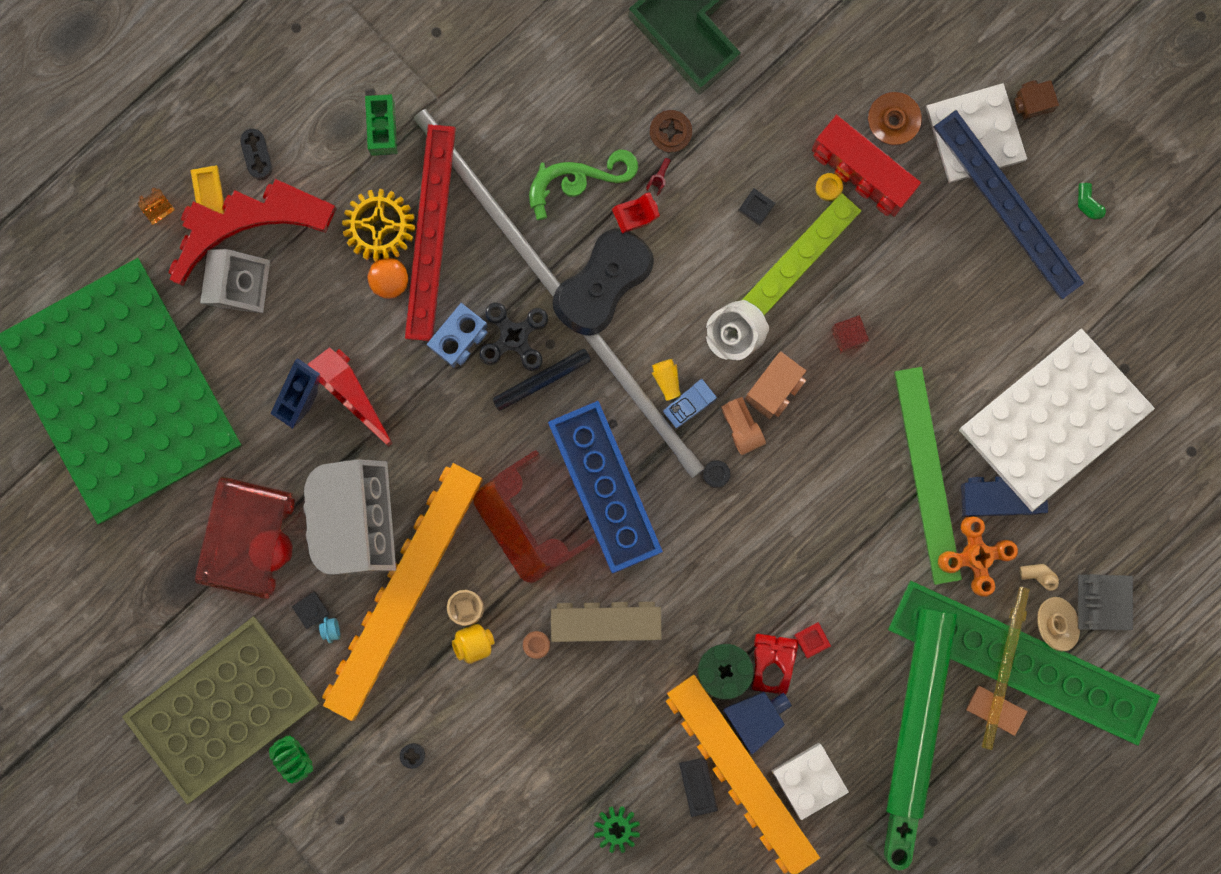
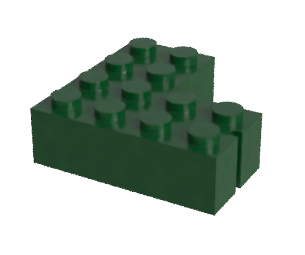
M638 0L629 8L628 17L699 95L740 59L741 52L709 18L728 0Z

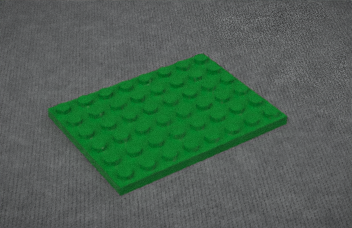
M139 258L130 261L0 333V346L98 525L242 446Z

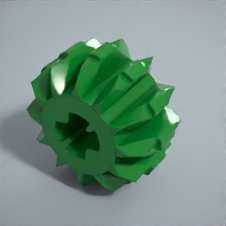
M286 736L282 739L280 738L269 748V755L273 765L289 783L293 784L300 780L302 781L313 771L309 755L294 737Z
M613 806L609 807L611 815L609 818L604 812H600L599 816L605 823L599 821L594 823L595 827L603 829V831L594 833V837L600 838L605 836V839L599 845L603 848L610 842V853H614L615 844H619L620 852L624 853L625 847L623 843L626 842L630 847H634L635 843L629 837L639 838L640 836L639 832L631 830V828L640 826L639 821L629 823L634 817V813L631 811L624 817L625 807L623 806L619 808V815H615ZM618 822L619 826L625 827V831H621L622 835L616 837L615 833L609 832V828H613L612 824Z

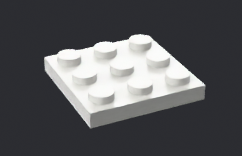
M1004 83L926 106L927 115L949 183L969 178V175L933 126L954 110L958 111L999 168L1027 160Z

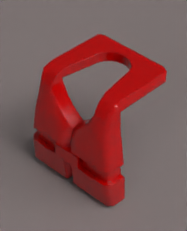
M756 634L754 640V647H756L754 651L755 672L751 685L752 690L782 694L784 692L786 695L792 679L798 641L792 638L778 637L777 639L776 636ZM772 663H775L784 675L779 685L774 687L763 683V671Z

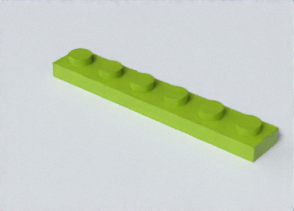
M841 193L742 300L755 305L765 316L861 213V210Z

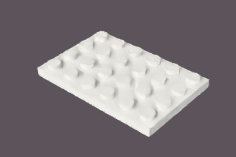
M1081 328L964 424L959 431L1033 512L1148 416L1155 408Z

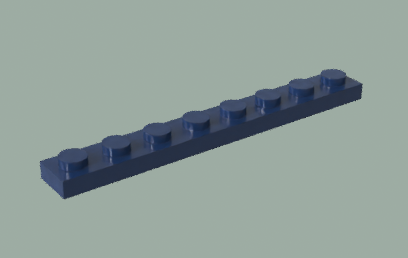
M954 110L934 125L935 131L1060 300L1083 285V280L958 111Z

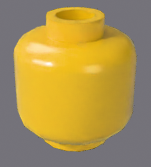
M473 624L458 630L455 634V640H452V647L459 661L463 660L468 664L489 657L491 645L494 644L491 631L489 629L484 630L479 624Z

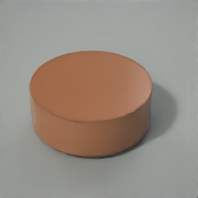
M534 631L524 638L523 649L531 658H542L550 650V640L544 633Z

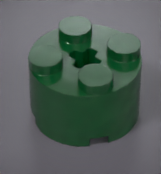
M719 644L709 648L701 656L697 666L698 680L704 690L711 696L720 699H733L743 694L750 686L753 678V664L747 653L741 648L731 644ZM729 664L731 666L729 671L732 675L721 679L719 677L721 675V672L718 670L719 666L725 667Z

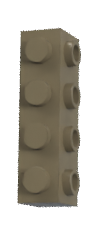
M611 602V608H600V603H584V608H573V603H557V609H551V642L662 640L661 607H655V602H639V607H628V602Z

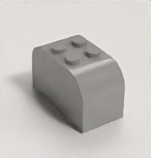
M358 459L323 464L315 468L308 476L304 488V513L307 522L306 540L313 564L326 574H370L396 571L387 462Z

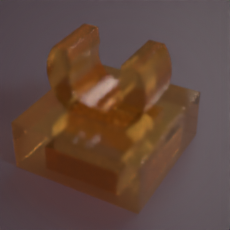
M153 187L151 189L153 193L145 198L141 195L139 197L140 201L137 203L152 225L175 211L160 188L156 189Z

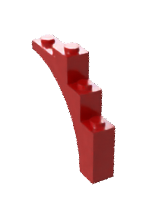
M277 179L274 180L273 185L270 183L267 185L263 194V198L266 199L264 203L234 190L232 196L228 194L223 203L222 209L225 210L224 214L193 201L191 207L187 206L181 217V220L184 221L182 226L191 231L190 235H185L181 242L180 250L183 251L179 259H174L170 266L168 274L171 277L169 280L184 286L193 269L204 258L208 250H212L224 240L244 230L263 225L289 224L305 226L326 233L337 208L333 204Z

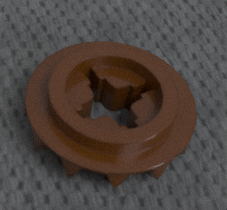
M666 110L656 115L652 120L650 138L657 149L667 153L680 152L689 144L692 137V125L683 113L676 110ZM671 121H673L674 130L679 133L673 136L671 142H668V135L663 133V130H667Z

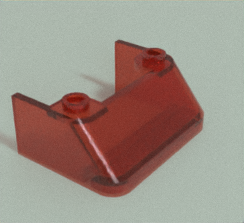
M537 450L496 475L475 493L473 500L477 511L520 578L528 583L539 581L596 544L592 537L571 552L557 539H550L538 545L514 508L510 499L516 496L523 486L522 478L518 472L540 458Z

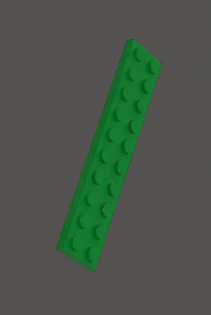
M909 581L887 629L888 631L915 642L920 607L957 613L950 660L1139 746L1160 695L1065 651L1054 650L1047 643L918 583Z

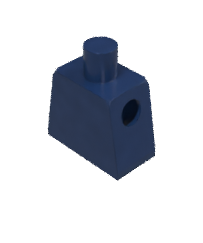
M761 692L727 706L722 710L750 754H753L785 725L779 714L792 707L784 692L771 701L765 692Z

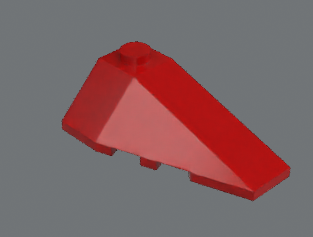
M329 347L308 363V366L320 373L319 383L390 447L392 444L390 437L353 369L347 364L350 359L340 349L334 352Z

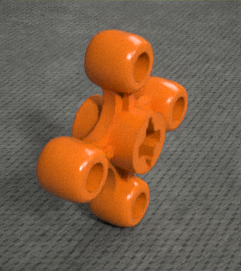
M968 516L961 523V531L967 537L968 545L961 553L952 551L942 553L939 556L938 565L946 573H955L963 566L970 567L974 573V579L971 582L972 591L978 596L987 597L995 590V582L989 576L988 568L996 559L1001 561L1014 560L1018 554V548L1010 540H1001L992 547L987 546L982 540V534L985 530L983 520L976 516ZM974 523V530L972 531L971 525ZM1005 547H1007V553H1006V554L1004 553ZM980 552L981 557H978L976 561L975 556L979 555ZM951 558L952 563L949 566L948 561ZM984 582V583H985V587H984V589L982 590V583Z

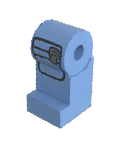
M701 379L663 412L675 428H678L716 401L717 397Z

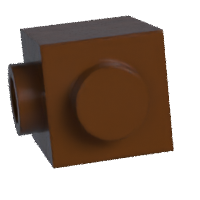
M1037 80L1027 82L1022 85V88L1016 94L1017 98H1014L1016 111L1018 114L1022 113L1023 120L1054 112L1059 106L1051 80L1039 84Z

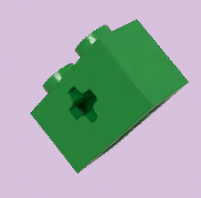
M392 94L365 96L367 144L370 155L398 154L395 101Z

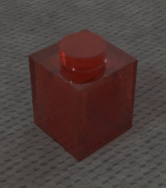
M860 315L836 323L831 328L840 354L864 346L869 341Z

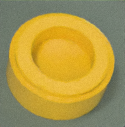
M833 173L822 175L816 183V193L825 201L835 200L843 190L842 180Z

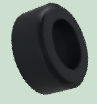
M719 460L711 461L703 471L704 481L713 488L723 487L730 479L728 465Z

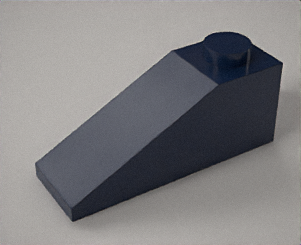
M297 358L270 414L293 429L310 411L318 393L320 373Z

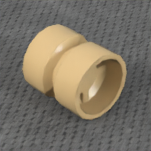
M459 590L448 600L447 613L456 624L470 626L477 623L483 616L484 603L480 596L472 591Z

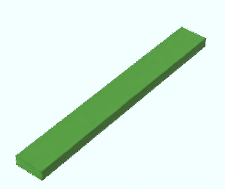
M922 367L895 371L894 375L933 583L936 585L962 580L960 569L955 573H946L938 565V559L942 553L946 551L957 553ZM951 558L948 561L949 566L952 563Z

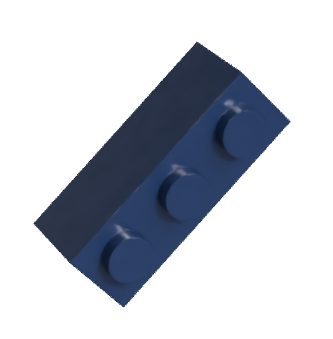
M984 477L968 478V483L961 484L962 517L1039 515L1048 513V500L1032 512L1001 477H995V482H984Z

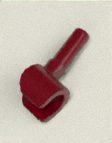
M669 158L664 159L659 172L650 178L646 186L647 191L651 185L656 186L659 190L656 194L657 196L660 195L666 184L664 176L671 162Z

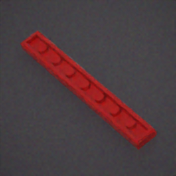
M428 124L405 339L430 341L434 335L456 128L452 126Z

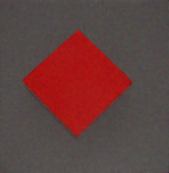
M819 622L794 634L806 659L831 647Z

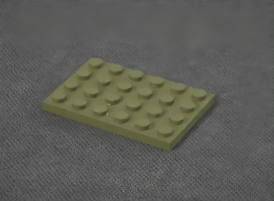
M253 616L123 715L122 718L188 805L317 707L320 701L262 624Z

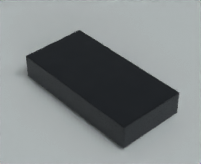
M702 757L680 762L679 766L691 817L718 811L707 760Z

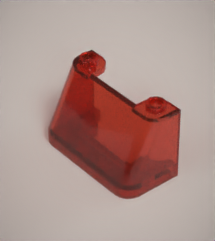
M221 476L215 490L196 570V584L268 599L269 594L273 595L276 579L273 578V574L270 571L282 520L287 517V514L292 515L295 499L292 498L293 493Z

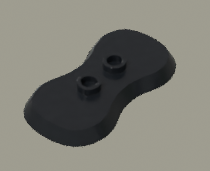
M614 228L603 233L597 239L586 266L579 273L561 283L556 289L552 302L556 316L568 328L581 335L591 336L602 332L613 319L620 298L650 275L654 263L651 249L640 237L630 231L622 233L620 228Z

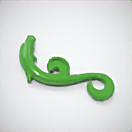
M617 150L611 154L607 161V169L611 171L613 165L619 161L624 162L627 166L626 173L619 176L582 163L564 162L551 165L548 168L545 167L544 163H541L529 192L530 207L534 209L536 219L543 220L547 218L544 206L546 205L545 198L550 193V190H546V188L556 177L564 174L575 176L574 182H570L567 177H564L561 188L568 197H576L581 195L586 189V176L612 183L631 181L638 171L636 157L627 150Z

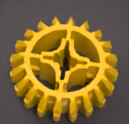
M379 189L378 197H375L373 191L369 190V198L366 200L362 194H359L358 198L361 203L358 205L355 201H351L350 205L355 210H345L344 212L351 220L342 221L343 226L350 228L343 231L344 237H352L347 241L348 246L351 247L357 244L354 253L358 255L364 250L363 258L365 260H368L371 253H373L374 262L380 259V254H383L384 259L389 258L388 253L393 252L395 257H399L400 254L397 250L399 246L405 251L408 249L403 240L413 241V236L407 232L415 231V225L407 223L412 222L415 218L413 214L405 215L411 210L410 206L407 204L401 207L404 202L401 196L393 201L395 194L392 191L384 198L383 189ZM376 206L371 217L359 220L367 209ZM387 206L396 211L400 216L401 223H395L394 220L385 218L384 207ZM381 217V221L383 225H385L384 229L382 228L381 231H378L377 234V231L373 224H377L376 221H378ZM357 228L372 233L373 245H369L360 239ZM399 231L394 240L386 245H382L383 239L387 234Z

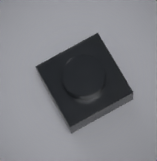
M315 591L292 606L306 629L311 628L330 615Z

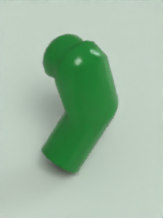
M1079 183V210L1090 219H1102L1105 216L1106 209L1092 198V184Z

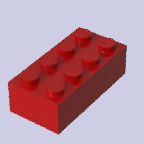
M837 114L817 137L811 150L815 153L813 156L818 162L825 166L829 164L835 169L834 173L842 181H850L856 186L855 190L860 196L865 199L871 198L877 203L876 208L886 216L891 214L895 217L921 184L919 180Z

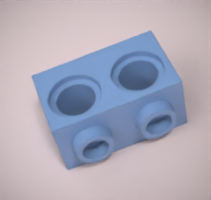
M460 303L427 343V346L453 368L457 363L461 366L471 353L468 350L474 342L478 345L488 332L485 330L488 327L487 323L464 304ZM466 320H471L476 325L471 333L461 331V324ZM448 341L458 343V350L453 354H447L443 350L444 345Z

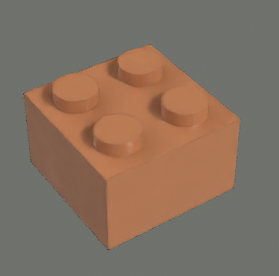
M780 351L749 391L744 401L769 420L773 415L779 417L790 403L786 399L790 393L795 396L806 382V379L803 378L806 370Z

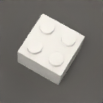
M820 743L815 744L771 770L800 820L849 793Z

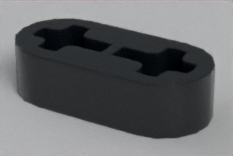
M248 129L244 131L240 138L246 166L254 179L265 180L273 171L266 139L259 130ZM252 135L256 139H260V141L256 142L258 150L256 152L253 151L250 144L246 145V142L250 141V136ZM256 157H260L264 165L267 164V167L263 168V173L261 174L257 170H253L257 166Z

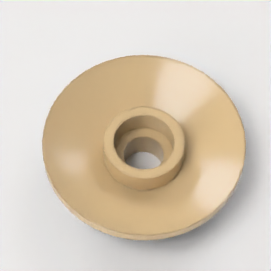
M1060 597L1049 598L1041 604L1038 611V627L1044 641L1057 651L1072 649L1078 642L1080 635L1078 616L1069 602Z

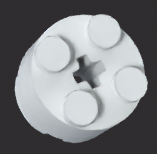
M746 300L735 301L711 315L706 326V339L708 346L718 357L726 360H741L763 345L769 332V325L763 313L755 305Z

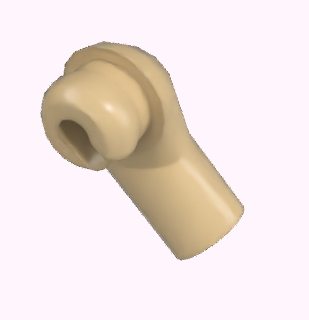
M1045 564L1021 566L1019 568L1021 580L1035 578L1049 591L1057 589L1059 585L1058 576Z

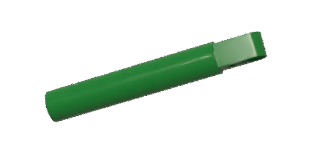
M920 607L886 809V812L890 813L884 846V857L889 865L896 870H904L910 866L913 858L919 819L924 817L957 620V613ZM904 822L907 825L908 830L904 829L902 831L901 836V833L897 830V827H902ZM895 850H904L902 860L892 861L891 855Z

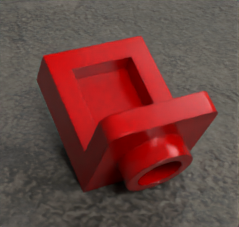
M650 192L643 194L638 199L616 205L612 208L622 233L647 226L660 217L657 203L653 200Z

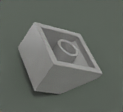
M228 249L208 250L200 303L223 309L263 313L270 260Z

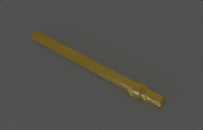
M1019 587L1014 608L1011 607L1009 616L1011 619L982 748L993 749L1022 622H1025L1028 612L1025 611L1030 591L1027 588Z

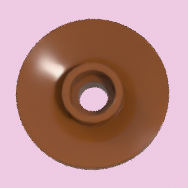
M889 92L881 95L873 102L868 113V125L872 134L879 141L888 145H902L909 142L916 136L921 127L922 115L920 108L915 100L904 93ZM896 117L898 124H890L889 118Z

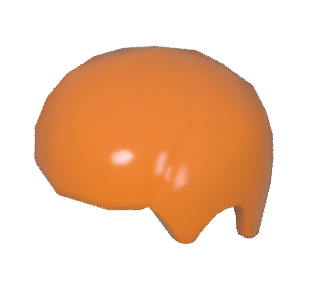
M389 257L387 259L380 258L370 267L367 279L374 294L384 299L396 298L405 291L409 277L404 264L393 257Z

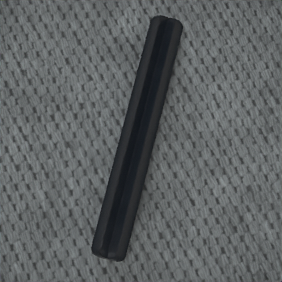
M581 349L495 396L493 403L497 410L502 411L589 363L591 358L587 350Z

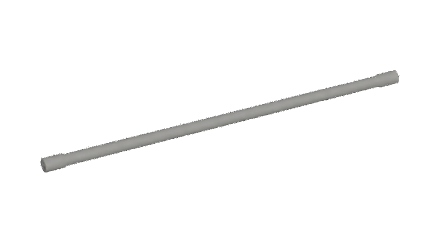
M426 109L420 111L413 118L426 136L428 124L438 125ZM454 148L452 160L454 170L547 290L554 296L560 283ZM599 333L591 336L583 335L672 449L688 474L694 478L705 469L704 466L682 442Z

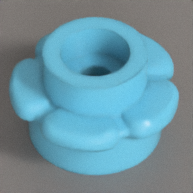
M325 617L324 623L319 624L320 635L323 640L327 639L328 643H333V640H338L341 637L339 623L336 618L328 619V617Z

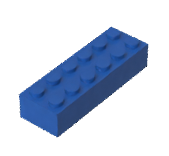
M599 401L549 421L548 425L611 573H617L663 552Z

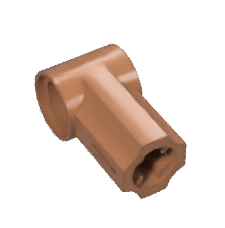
M742 397L721 406L722 412L733 432L731 435L741 455L766 444L760 427L756 422L754 423Z

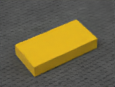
M218 166L191 170L196 203L224 214L225 210L222 209L224 199Z

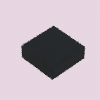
M753 188L738 209V212L760 226L776 203Z

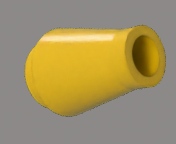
M673 359L653 364V372L651 373L663 392L666 401L680 397L677 364L674 365Z

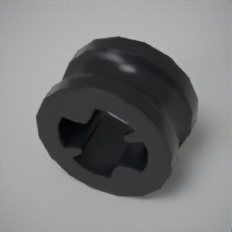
M408 744L400 752V761L406 768H417L425 760V750L419 744ZM410 748H413L414 752L420 755V759L417 758L414 764L405 757V753H409Z

